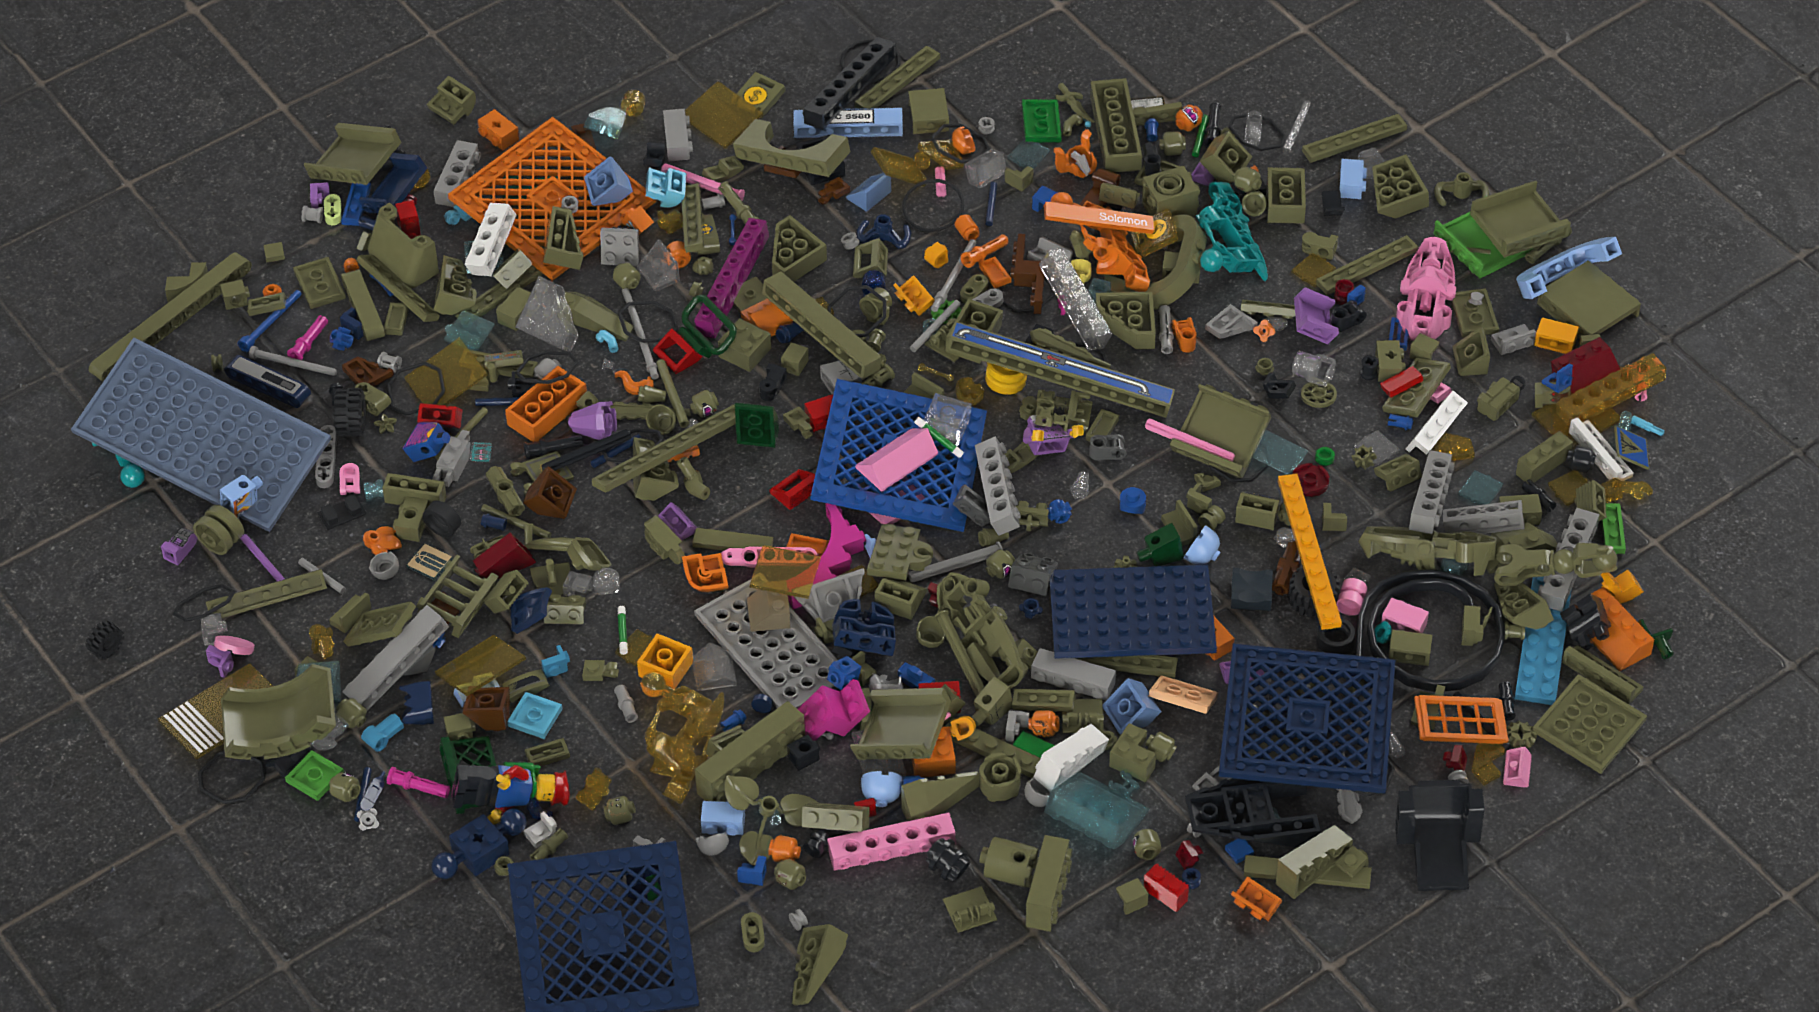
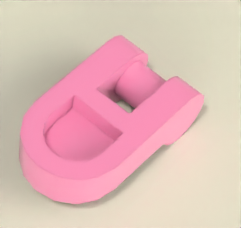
M347 463L340 468V495L361 493L360 472L356 464Z

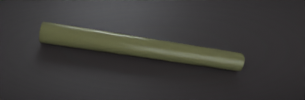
M482 407L454 437L457 438L462 430L470 432L488 413V410ZM444 448L435 456L437 461L441 456Z
M486 504L481 508V511L490 513L495 517L505 518L508 523L524 529L523 524H529ZM534 525L532 526L533 534L542 538H551V532Z

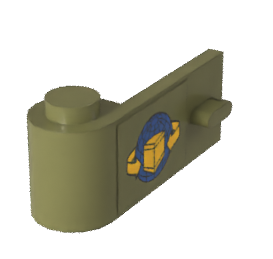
M702 213L704 249L699 250L697 254L699 256L720 253L719 238L713 215H704Z

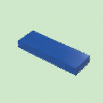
M370 182L367 185L352 183L341 219L342 225L359 226L364 210L358 200L360 197L368 198L371 189Z

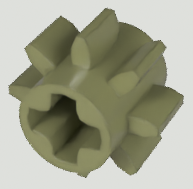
M1362 444L1358 449L1355 448V455L1351 457L1355 461L1357 468L1361 466L1366 470L1368 467L1374 466L1373 460L1377 459L1376 453H1373L1372 447L1367 448Z

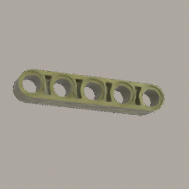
M357 269L341 274L342 283L352 307L356 309L357 320L362 323L366 341L385 337L382 322L360 270Z

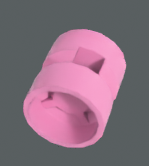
M1348 578L1343 581L1336 602L1338 611L1348 616L1359 614L1363 599L1367 593V586L1363 581L1356 578Z

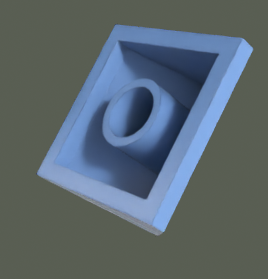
M886 171L869 177L846 196L847 200L867 212L891 192V173Z

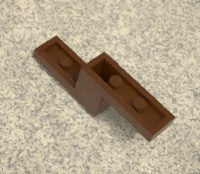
M1018 234V241H1014L1013 252H1016V254L1012 255V265H1015V267H1011V278H1014V286L1032 287V293H1035V295H1031L1030 306H1034V314H1041L1045 261L1024 260L1026 234Z

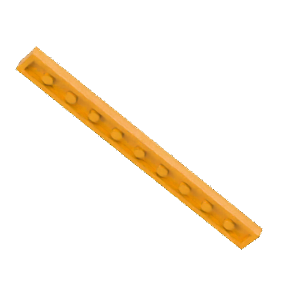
M1298 474L1278 476V484L1321 630L1340 628L1342 621Z

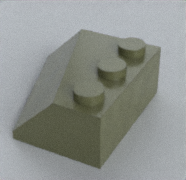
M1406 154L1372 166L1377 212L1379 214L1396 219L1429 207V192Z

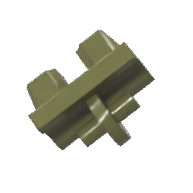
M1027 501L1018 502L1016 507L1021 516L1018 520L1020 525H1027L1026 531L1031 532L1032 526L1048 527L1049 510L1046 503H1038L1036 508H1030Z

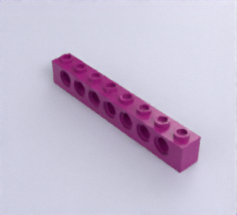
M748 219L707 295L726 316L729 314L741 286L747 280L769 238L766 220ZM703 303L694 319L695 325L705 337L715 339L723 323Z

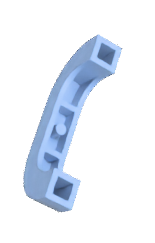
M1616 237L1596 239L1570 248L1521 273L1516 280L1523 298L1533 299L1547 292L1546 284L1564 276L1584 262L1609 261L1621 255L1622 252Z

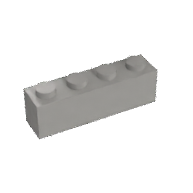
M1039 648L1031 666V678L1059 688L1074 690L1076 693L1086 694L1096 699L1107 700L1115 685L1116 670L1075 658L1055 659L1054 652Z

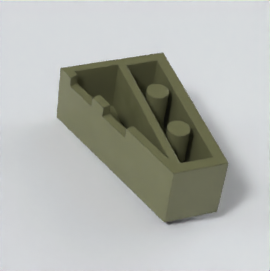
M552 207L543 263L580 270L584 256L579 246L580 241L576 235V226L570 209Z

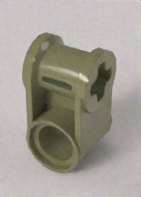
M361 382L355 386V388H362L365 395L366 410L372 415L378 416L391 404V399L385 392L376 389L369 383Z

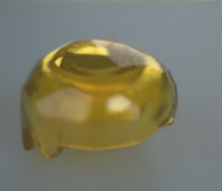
M971 377L961 378L957 381L955 395L958 401L971 406L977 405L983 400L985 391L981 387V383L975 384Z

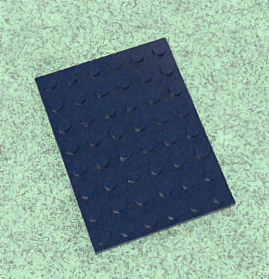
M1208 565L1054 570L1051 575L1050 594L1055 659L1217 653Z

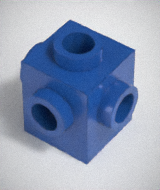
M846 656L838 661H834L829 666L827 680L842 690L852 679L858 681L862 666Z

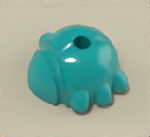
M1387 621L1381 622L1374 630L1378 643L1384 644L1391 639L1392 627Z

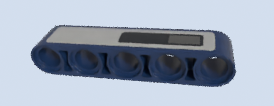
M236 355L224 368V372L229 378L295 408H299L311 395V390L305 384L241 355Z

